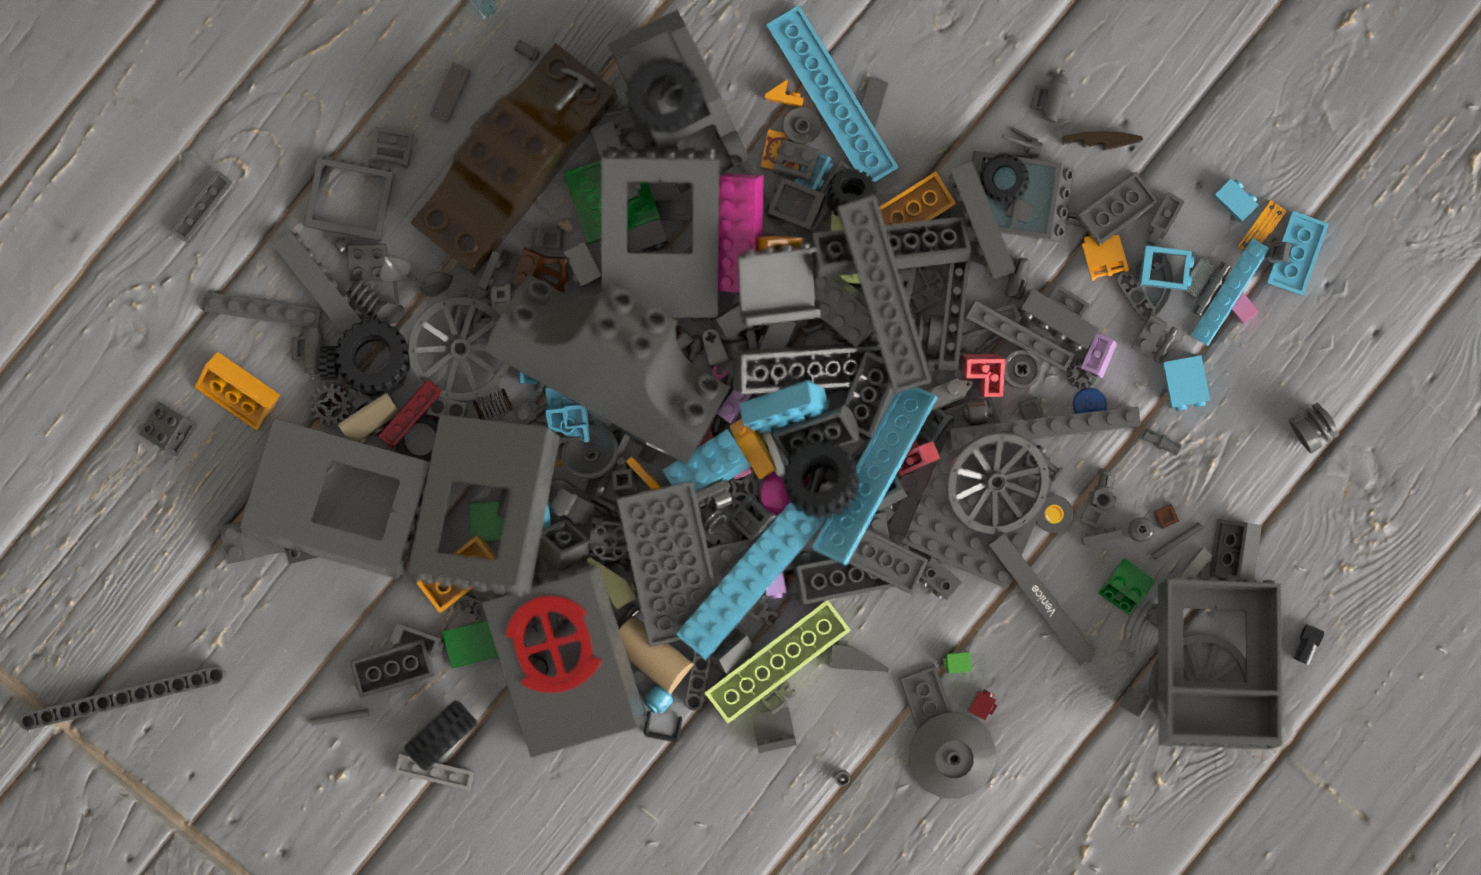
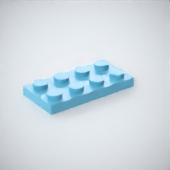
M1292 211L1281 241L1291 244L1288 262L1273 264L1267 284L1304 296L1329 223Z

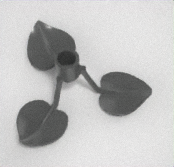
M384 255L379 275L383 281H393L395 303L387 302L377 310L374 319H379L382 323L386 321L394 324L404 316V307L398 305L397 282L405 281L407 276L411 277L420 287H423L422 294L425 296H436L443 293L450 286L453 276L445 272H433L424 279V283H421L410 272L411 265L407 260L396 256Z

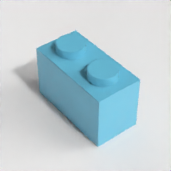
M1231 178L1213 197L1241 223L1258 206L1256 203L1257 199L1250 192L1247 194L1242 189L1244 186L1237 179L1233 180Z

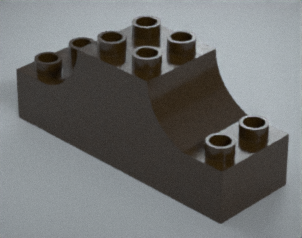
M554 43L529 76L512 92L505 96L502 95L453 155L452 165L442 183L410 223L472 274L476 275L490 258L492 252L497 250L587 138L591 129L596 126L619 98L616 90L561 46ZM561 69L575 71L595 85L592 89L588 85L582 84L583 86L575 91V95L559 111L554 107V104L569 89H572L578 78H574L572 75L562 73Z

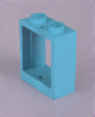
M1145 246L1139 285L1182 291L1187 290V287H1190L1192 282V275H1189V270L1194 265V256H1191L1192 251ZM1153 252L1185 256L1182 284L1150 280Z

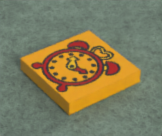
M768 129L761 168L774 170L782 140L792 142L785 133ZM784 161L782 165L797 170L800 167L798 164Z

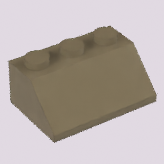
M386 393L339 423L338 426L347 439L365 443L368 440L367 436L372 433L374 436L379 434L383 430V426L388 424L400 410L391 396Z

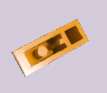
M742 418L729 426L736 443L759 479H763L776 470L760 432L744 426Z

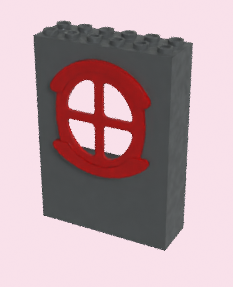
M591 564L581 567V569L576 570V573L575 570H570L558 575V578L557 575H553L540 582L539 580L533 581L529 595L522 594V597L505 591L504 594L493 593V595L487 596L488 600L482 602L530 758L635 729L646 722V714L599 566L593 567ZM555 611L566 616L575 625L577 632L562 638H555L547 616L548 612ZM538 615L541 618L547 641L526 647L523 640L525 628L530 619ZM573 641H580L581 656L573 671L566 672L558 647ZM549 649L557 669V676H547L538 671L529 661V654Z

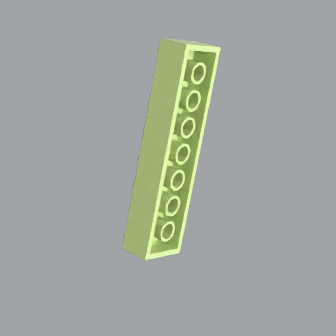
M826 600L708 689L705 694L725 721L730 723L851 630L831 603Z

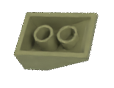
M587 559L593 567H600L608 596L616 609L637 598V588L633 582L629 583L628 580L595 559Z

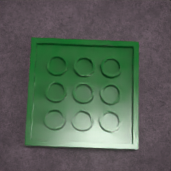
M602 159L563 173L588 245L602 240ZM639 182L641 189L638 192L640 196L627 200V230L658 219L661 220L648 182Z

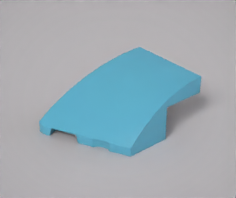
M546 386L548 407L545 411L548 428L556 432H562L567 436L582 437L584 442H589L587 408Z

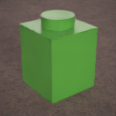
M970 652L946 654V658H943L944 670L947 669L948 673L971 672Z

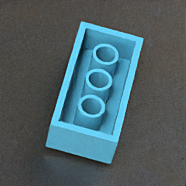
M809 381L739 403L743 425L761 434L769 433L771 429L783 428L788 426L789 423H798L804 421L807 417H816L822 415L823 412L829 411L825 389Z
M727 429L695 449L688 464L678 460L663 469V472L671 485L692 480L696 491L700 488L706 489L716 481L722 482L726 479L729 481L751 467V465Z

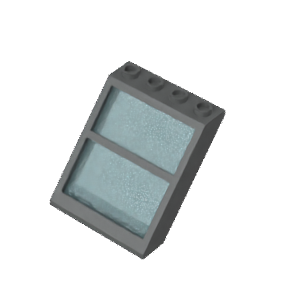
M973 151L972 162L979 180L984 163H987L989 158H993L997 154ZM1017 157L1025 164L1029 172L1030 183H1028V189L1024 192V195L1015 201L1013 216L1006 215L1011 202L1007 204L999 203L992 200L985 193L1001 234L1063 242L1074 167L1062 163ZM1008 167L999 169L994 175V184L1002 190L1011 188L1016 181L1015 172ZM1020 200L1035 205L1028 223L1017 219ZM965 220L966 228L972 229L971 223L967 224Z

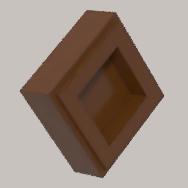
M1172 504L1154 511L1161 529L1179 522Z

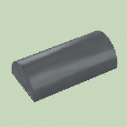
M842 406L822 413V415L810 417L783 428H777L773 431V436L786 458L789 459L791 455H796L795 451L801 448L803 450L806 448L805 445L809 443L812 446L816 445L818 441H822L823 445H826V442H831L834 447L837 445L841 447L859 440V430L851 410L847 406Z
M424 639L350 661L360 698L435 676L431 656Z

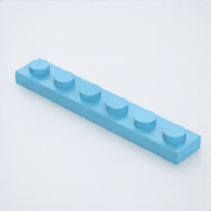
M1252 238L1192 332L1191 336L1209 346L1270 250L1267 246Z

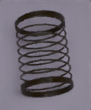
M502 388V399L508 411L509 409L513 410L505 389ZM474 400L473 404L479 419L486 420L481 405L479 407L476 400ZM492 402L491 405H492V407H493V409H494V412H495V414H496V416H497L495 407H494L493 402ZM501 402L500 405H501V407H502V409H503V411H504V413H505V410H504L503 405H502V402ZM489 406L488 409L493 417L492 411ZM485 407L484 410H485V412H486V414H487V416H488V418H489V415H488L487 410H486V407Z

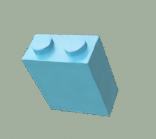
M1201 355L1162 363L1170 408H1175L1176 411L1187 409V405L1194 404V407L1205 406L1206 401H1210Z

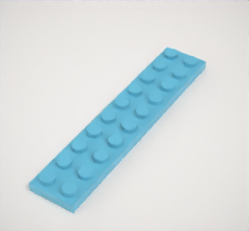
M798 5L766 24L854 170L858 169L861 173L863 171L866 172L867 176L873 178L872 181L877 182L898 169V165L801 7Z
M918 387L896 393L856 466L859 477V490L856 492L855 500H850L851 506L848 509L843 508V513L838 516L836 513L832 514V518L826 520L812 546L814 551L847 565L937 400L936 395Z
M789 503L676 635L706 660L826 522V516H821V519H815L814 515H811L809 518L804 515L803 511L799 513L795 506Z

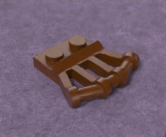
M524 247L511 283L520 287L529 274L564 293L565 282L569 280L567 267L569 257L545 256ZM558 263L560 264V272L544 264ZM543 272L557 278V284L540 278L541 273Z

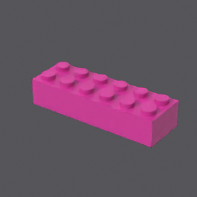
M725 173L719 176L718 291L739 292L737 253H744L746 249L758 251V237H763V175Z

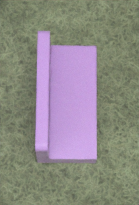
M1097 333L1081 368L1103 378L1117 343L1113 339Z

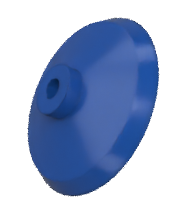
M1088 387L1082 389L1073 399L1075 414L1104 411L1107 409V401L1104 394L1096 388Z

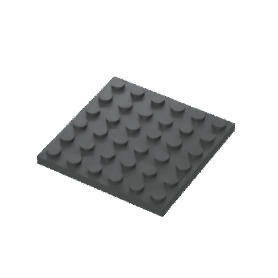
M946 437L939 454L940 459L934 465L901 543L1008 589L1013 576L989 546V543L1001 534H987L970 528L958 518L950 506L946 491L947 474L953 459L961 449L949 450ZM973 452L960 467L983 474L986 472ZM981 452L990 468H993L994 457ZM1000 461V468H1001L1006 462ZM1012 466L1006 473L1022 469ZM958 474L956 493L983 480ZM1033 474L1007 480L1038 491L1039 477ZM998 477L993 478L992 484L998 481ZM1049 482L1047 495L1052 486L1051 482ZM1005 487L1006 492L1021 513L1025 512L1033 502L1034 497ZM985 488L958 500L959 505L967 515H969ZM991 492L974 520L985 524H992ZM998 492V524L1017 518L1001 493ZM1043 505L1037 514L1025 525L1005 533L1021 555Z

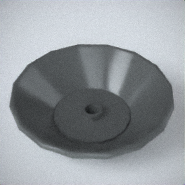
M946 712L930 718L916 731L910 744L909 764L914 778L927 792L941 798L960 799L975 793L989 780L995 767L996 747L991 733L979 720L964 713ZM952 755L957 756L956 761H951Z

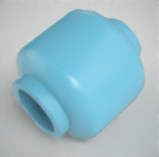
M655 685L645 695L646 702L644 704L654 714L657 712L663 713L672 704L673 698L662 687Z

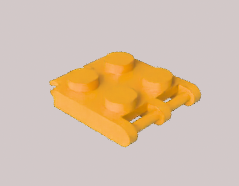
M1119 235L1112 236L1100 246L1096 244L1091 236L1084 237L1085 243L1082 244V249L1092 281L1096 280L1097 277L1105 275L1109 277L1113 273L1129 271Z

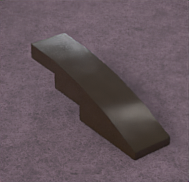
M1095 131L1064 135L1062 142L1063 145L1082 141L1084 148L1103 144L1104 151L1142 142L1143 137L1123 132Z

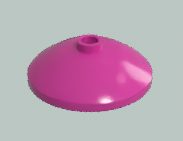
M774 471L765 478L761 486L760 502L769 512H773L778 517L790 501L784 487L783 478L779 477ZM807 477L803 482L805 489L807 488L809 479Z

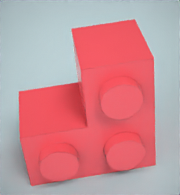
M962 354L961 373L966 378H979V392L984 397H1003L1005 359L1000 354Z
M915 439L898 470L899 476L940 459L934 442L931 441L918 446Z

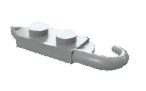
M956 378L927 390V392L937 396L931 411L966 397V393L973 385V381Z

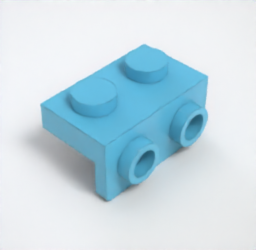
M819 153L811 183L805 182V179L796 177L794 182L815 191H820L824 183L822 177L824 173H829L833 165L830 162L831 157ZM802 166L800 170L807 172L808 167Z

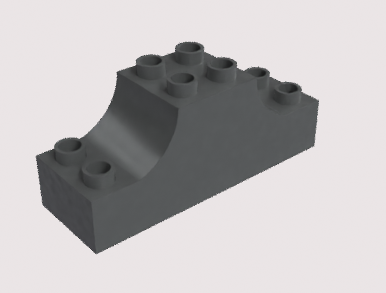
M528 274L498 320L484 349L485 352L685 464H688L730 389L728 385L720 382L716 377L695 368L684 356L678 346L675 335L678 321L667 316L663 311L653 308L633 297L626 290L619 289L612 284H609L604 291L596 295L585 297L571 296L561 293L545 281L538 280Z

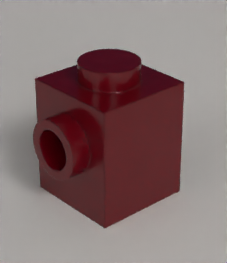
M985 689L983 692L978 691L967 711L986 720L989 714L993 715L997 707L995 704L996 700L993 699L994 694Z

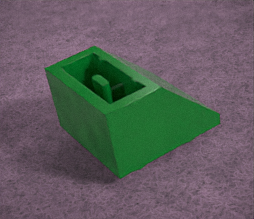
M1124 558L1106 580L1098 594L1127 615H1130L1148 594L1155 580Z

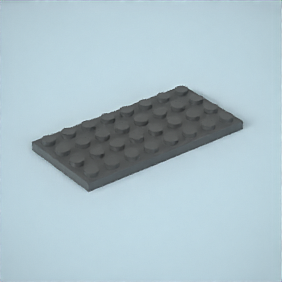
M692 480L617 498L650 647L682 640L676 635L677 632L716 589Z

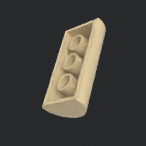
M632 617L619 629L628 660L671 694L694 663L669 643L650 647L645 624L637 617Z

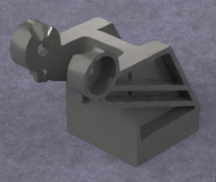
M678 10L608 44L626 85L633 78L632 73L641 68V64L650 62V59H660L661 57L673 58L684 63L693 70L696 77L700 80V87L703 90V95H701L703 103L699 107L698 111L700 112L698 116L693 118L694 122L686 125L685 129L674 131L671 134H661L650 130L659 150H665L668 147L679 150L677 142L680 139L713 124L716 130L715 134L721 140L734 167L749 160L747 151L733 125L723 98ZM663 77L657 79L651 84L647 92V102L650 108L660 114L673 112L682 100V89L672 78ZM675 182L680 193L693 188L692 182Z

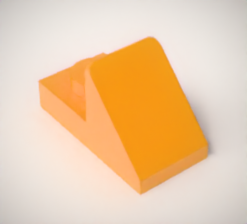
M787 79L767 92L764 100L802 107L804 98H801L798 93L789 92V95L785 94L788 83Z

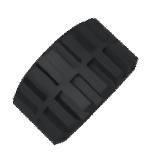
M1003 153V155L997 154L995 157L989 158V161L984 163V168L980 172V182L984 192L992 200L999 203L1007 204L1017 201L1027 191L1028 183H1030L1029 172L1025 164L1016 156ZM1004 167L1012 169L1016 174L1014 185L1006 190L999 189L994 184L995 173Z
M847 169V171L841 170L839 174L835 173L828 185L827 205H829V210L833 211L835 216H838L837 207L871 196L876 197L877 188H875V181H872L873 178L867 176V173L864 171L862 173L859 172L858 169H855V171ZM845 193H854L858 196L851 197L846 195Z

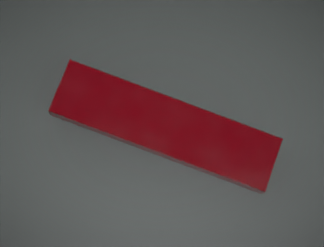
M427 378L381 431L378 437L393 449L441 394L442 390Z

